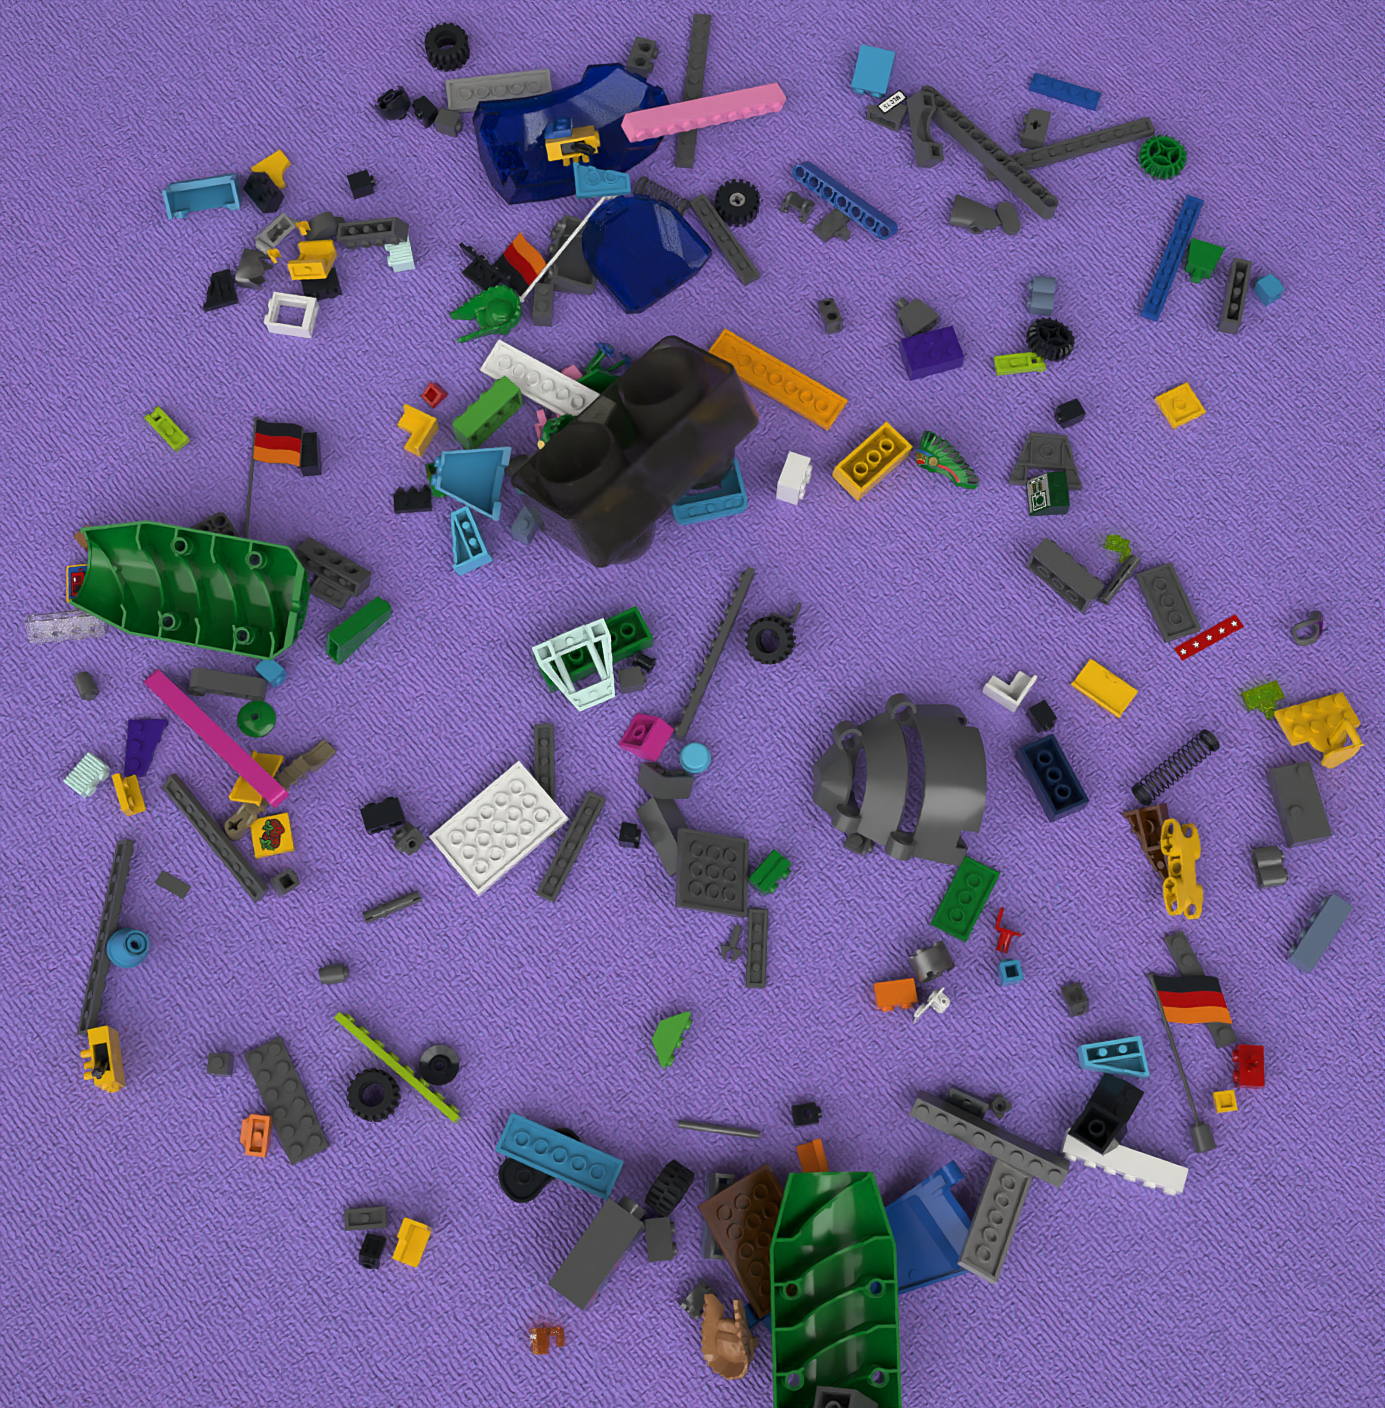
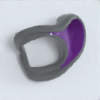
M1312 611L1309 620L1296 623L1291 627L1292 635L1299 646L1313 644L1321 637L1323 630L1322 612ZM1312 625L1315 634L1309 638L1299 639L1296 631Z

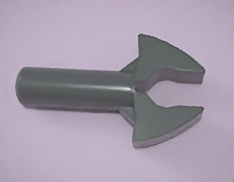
M740 925L734 926L729 944L727 946L721 945L724 961L727 952L731 949L734 953L731 963L736 961L742 954V950L737 948L742 930Z

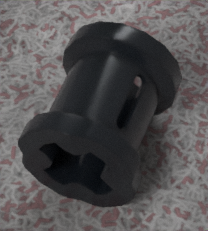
M640 650L635 656L632 665L640 666L646 670V673L650 674L657 659L644 655L643 651Z

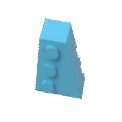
M468 506L452 512L453 569L461 576L493 561V558L473 511Z
M1141 1036L1086 1044L1077 1048L1081 1069L1146 1079L1150 1076Z

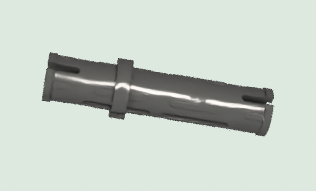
M1130 555V558L1123 567L1118 569L1117 575L1102 595L1099 596L1100 602L1109 605L1125 581L1132 577V572L1141 562L1137 556Z
M418 890L385 904L380 903L378 907L362 912L366 924L382 917L385 919L387 915L422 902Z

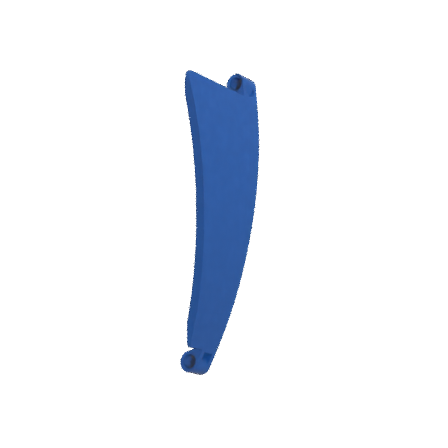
M954 1159L885 1207L896 1243L898 1295L970 1272L957 1264L972 1222L949 1190V1188L966 1177ZM876 1281L870 1285L871 1292H874L877 1288ZM751 1304L745 1305L743 1308L745 1309L749 1329L762 1321L771 1334V1312L762 1318H758Z

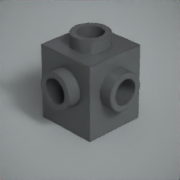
M408 821L391 836L395 842L393 846L401 854L405 852L409 856L418 851L420 846L426 841L417 828Z

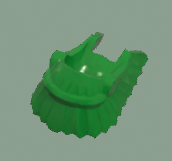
M498 284L495 287L490 286L488 290H483L481 294H476L473 298H469L468 302L457 307L456 311H452L450 313L452 319L471 321L476 318L480 328L478 331L457 339L458 343L468 342L469 340L492 334H509L510 329L519 323L522 314L520 298L516 292L505 284L502 286Z

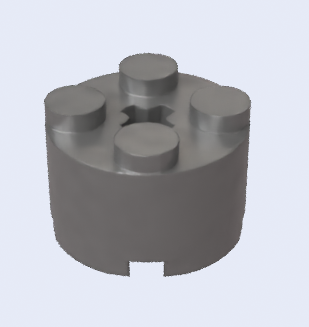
M942 940L934 943L932 948L928 950L926 947L917 950L915 955L909 958V963L920 984L942 976L945 969L949 972L956 967Z

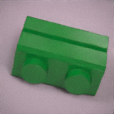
M773 849L750 875L748 882L765 897L768 893L772 895L779 887L777 883L781 879L785 880L791 874L790 868L792 864Z

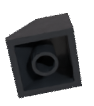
M1104 1073L1086 1106L1092 1101L1126 1121L1127 1124L1144 1091L1123 1079Z
M1090 1101L1069 1130L1068 1135L1104 1156L1118 1147L1128 1130L1126 1121Z

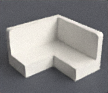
M1019 671L1011 684L1008 685L993 675L984 686L982 693L1015 713L1038 676L1034 675L1031 678Z

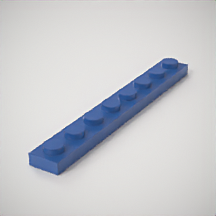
M1187 195L1140 314L1141 317L1155 322L1158 321L1204 200Z

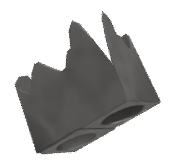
M244 248L235 275L239 287L263 290L262 287L258 286V284L265 283L262 275H264V271L274 267L261 259L271 258L261 251Z

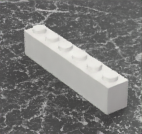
M1071 1128L1066 1129L1059 1152L1064 1155L1065 1159L1076 1162V1159L1083 1161V1165L1094 1169L1096 1166L1104 1168L1103 1172L1115 1175L1118 1173L1124 1175L1123 1179L1135 1182L1138 1180L1144 1182L1143 1186L1155 1189V1187L1161 1188L1163 1193L1171 1196L1183 1192L1188 1168L1118 1145L1116 1149L1103 1156L1068 1135Z

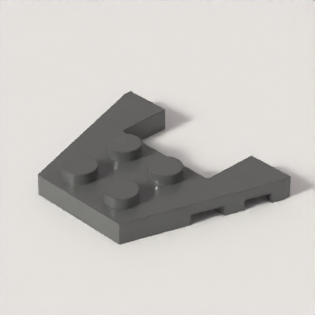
M1030 432L1010 477L1009 485L1025 486L1027 468L1066 471L1068 490L1081 491L1082 482L1079 480L1078 470L1074 464L1067 435Z

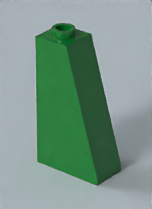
M377 596L327 634L326 654L338 665H341L390 618V604Z

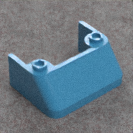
M238 173L167 184L162 190L168 219H173L174 216H176V219L187 217L186 214L192 211L224 206L231 211L240 209L242 206Z

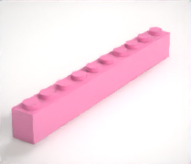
M772 83L627 113L621 127L630 143L643 141L663 135H672L677 132L719 125L720 123L733 122L743 118L747 119L757 115L761 116L771 112H779L782 110L787 98L778 83Z

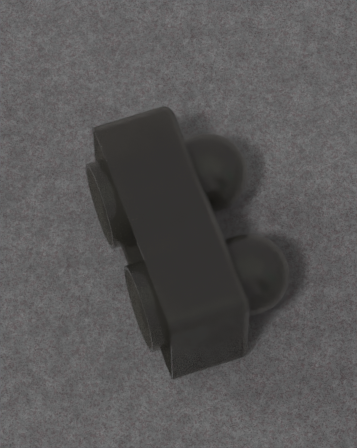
M666 336L634 362L624 374L512 475L511 484L540 530L547 536L598 568H603L610 564L623 565L631 563L642 557L649 550L656 533V521L690 489L704 490L714 487L727 477L734 464L735 447L757 427L759 416L733 364L678 336Z

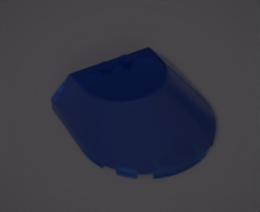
M635 194V197L626 198L623 195L603 203L591 214L582 234V252L589 270L626 314L644 312L696 276L712 256V249L673 206L661 199L660 201L651 199L650 195Z

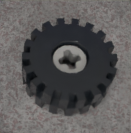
M732 179V183L726 181L725 187L721 185L716 192L715 210L724 223L728 222V226L735 224V227H739V224H742L744 227L747 222L749 224L752 223L753 218L756 219L757 213H759L758 190L756 191L754 185L750 187V182L743 183V179H739V182H736V179ZM737 199L738 201H740V204L737 205L735 200Z

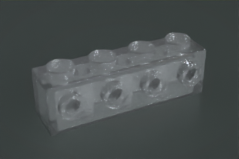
M81 609L28 615L25 621L30 644L36 643L38 645L51 641L64 642L68 639L101 638L107 634L109 629L108 623Z

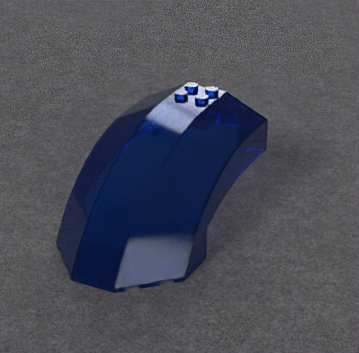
M620 63L588 65L581 81L565 88L529 97L479 101L472 120L480 160L491 186L508 205L548 201L575 195L576 186L572 157L570 158L569 166L563 165V159L549 161L544 139L545 128L562 116L572 119V129L594 125V131L598 130L600 147H597L598 153H595L594 156H589L590 161L584 163L582 156H579L580 161L578 163L580 165L593 166L596 169L605 171L627 172L654 153L665 135L630 143L621 127L625 114L670 105L663 88L658 85L654 87L646 82L647 79L636 72L632 74L625 70V66Z

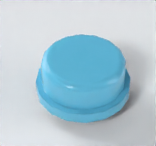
M697 742L686 745L681 750L679 756L682 768L692 774L702 773L709 767L711 762V754L708 748Z

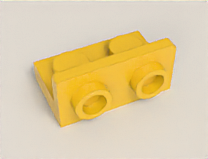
M120 773L112 775L122 812L129 817L146 811L137 776L132 775L124 778Z

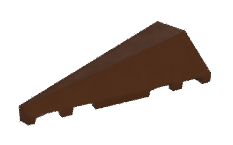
M1167 803L1122 812L1124 818H1127L1132 826L1133 834H1136L1142 844L1140 846L1151 866L1161 877L1163 885L1165 879L1169 877L1168 856L1164 855L1161 850L1162 826L1164 821L1169 819ZM1169 825L1168 831L1170 834H1172L1171 826Z

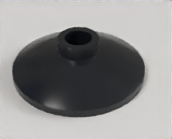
M445 1045L429 1047L422 1054L419 1061V1071L423 1079L436 1086L451 1082L458 1074L460 1066L459 1058L455 1051ZM438 1063L444 1064L441 1070H438L436 1067Z

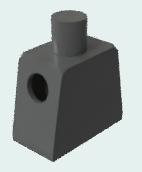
M902 297L896 302V306L900 309L897 312L896 320L907 338L926 333L937 325L939 315L920 299L916 298L908 303Z

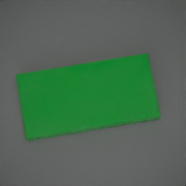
M965 855L930 925L966 943L1000 873Z

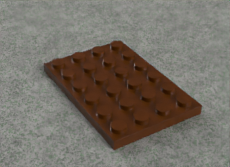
M768 1163L763 1164L697 1205L758 1318H762L771 1312L769 1247L784 1194ZM791 1284L786 1287L787 1294L791 1291Z

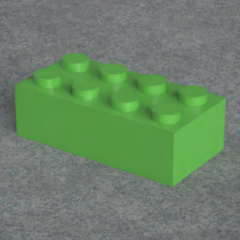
M505 375L501 379H497L488 391H484L480 395L479 400L468 406L464 414L455 418L452 426L456 440L467 450L477 449L523 406L520 388Z

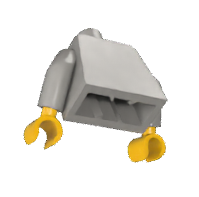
M283 212L254 236L256 239L255 245L261 252L269 255L273 263H277L275 258H282V255L274 247L292 229L299 228L301 235H307L306 230L310 231L311 229L307 221L299 222L288 217Z

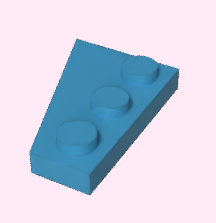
M573 162L577 199L631 194L629 174L612 170H600L593 166L587 167Z

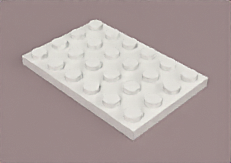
M518 761L429 837L476 894L480 896L569 819L520 761Z

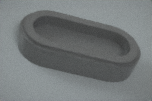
M1001 202L997 206L996 215L1001 222L1002 230L1007 235H1015L1019 232L1021 226L1018 215L1010 202Z

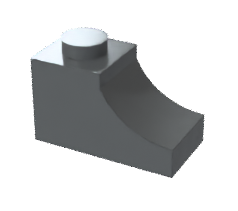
M900 103L888 113L883 114L877 106L870 104L867 109L866 120L898 133L907 116L908 106Z

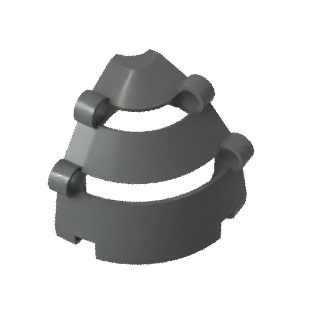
M903 693L892 695L886 702L885 712L858 726L850 720L838 723L832 732L835 743L815 762L812 769L814 775L812 799L814 803L833 817L831 824L839 831L849 834L857 832L885 846V852L889 856L901 861H907L913 856L948 865H961L968 850L966 843L960 836L961 830L979 833L986 800V758L979 729L966 726L967 718L959 707L949 704L914 705L909 696ZM907 705L905 710L895 713L900 706ZM902 726L918 728L924 754L923 796L914 832H905L898 829L905 808L909 780L908 751L901 729ZM854 733L850 739L842 740L846 734ZM863 745L867 760V782L860 810L851 786L855 776L858 753Z

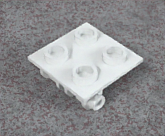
M944 987L940 991L936 989L929 996L928 1004H922L915 1011L913 1024L930 1006L938 1013L945 1012L950 1004V1000L942 993L945 989Z

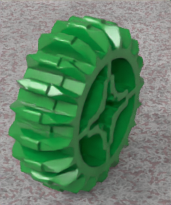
M1161 134L1158 137L1153 135L1151 139H1147L1142 144L1138 154V161L1141 164V169H1145V174L1150 173L1151 178L1156 176L1157 180L1161 177L1164 180L1168 177L1172 179L1175 175L1178 176L1184 169L1187 161V151L1184 150V145H1180V140L1175 141L1174 136L1168 138V134L1165 137H1162ZM1154 151V155L1151 157L1150 152ZM1175 158L1176 162L1172 164L1171 160Z

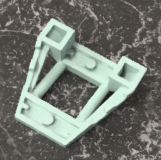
M604 618L579 626L532 647L539 666L579 712L615 697L611 635ZM599 640L602 642L606 669L594 645ZM587 645L602 681L576 691L561 655ZM549 661H555L563 682L548 663Z

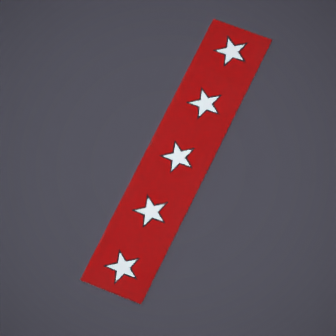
M1235 614L1175 647L1174 650L1180 659L1184 661L1244 626Z

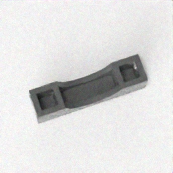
M919 91L907 99L917 167L932 168L944 161L942 144L934 142L930 135V120L936 110L934 93Z

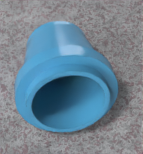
M124 928L115 932L107 943L109 959L114 965L124 969L133 968L142 963L149 949L147 935L142 931L131 928ZM131 942L136 943V948L131 947Z

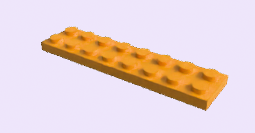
M726 328L705 355V359L827 431H829L848 403V400Z

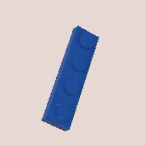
M1034 73L1029 87L1031 92L1093 111L1096 110L1101 96L1100 92L1038 73Z

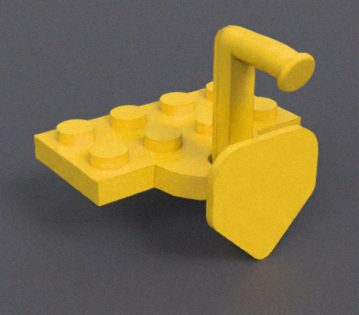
M1343 692L1276 710L1274 713L1291 746L1309 742L1313 748L1323 752L1324 758L1321 764L1329 769L1335 768L1350 759L1358 752L1360 747L1365 745L1355 730L1361 723ZM1348 734L1353 745L1343 747Z

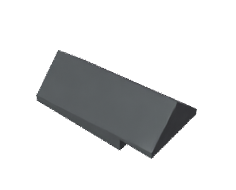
M652 797L639 807L636 812L669 877L676 875L678 829L689 828L674 799H657Z

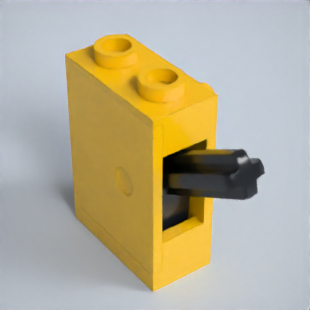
M594 125L572 129V136L545 139L549 161L563 159L564 166L570 165L571 157L575 163L580 161L579 156H582L584 163L589 162V156L591 157L598 153L597 147H600L598 130L594 131Z
M108 1025L88 1029L90 1049L81 1050L80 1054L82 1058L91 1057V1061L84 1062V1069L93 1070L84 1072L83 1077L85 1080L94 1079L95 1086L108 1093L118 1092L121 1087H126L119 1033Z

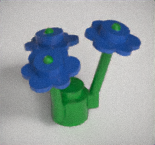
M594 342V345L599 350L587 364L588 366L585 368L587 373L597 368L602 370L603 366L600 364V361L606 355L616 358L615 350L610 344ZM619 352L623 360L604 371L611 372L625 363L630 371L631 357H628L627 354L623 356L622 352Z

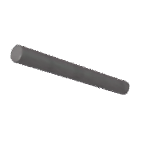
M679 1120L678 1128L755 1139H759L760 1135L758 1130Z

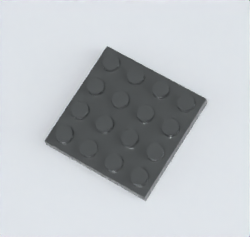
M686 828L678 829L675 907L740 918L747 917L749 840Z

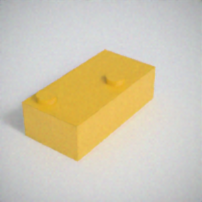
M886 421L834 468L832 477L859 501L909 456L913 446Z

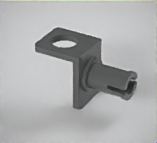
M798 602L793 619L773 612L770 613V616L780 617L783 621H787L790 625L795 626L802 604ZM773 630L771 637L776 639L777 632Z

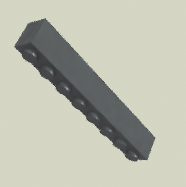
M921 1089L912 1105L910 1116L1058 1188H1061L1069 1172L1070 1161Z

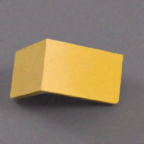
M404 404V414L397 425L398 428L412 434L404 448L406 451L421 458L439 429L436 418Z
M404 1217L397 1235L399 1241L392 1259L417 1268L433 1228Z

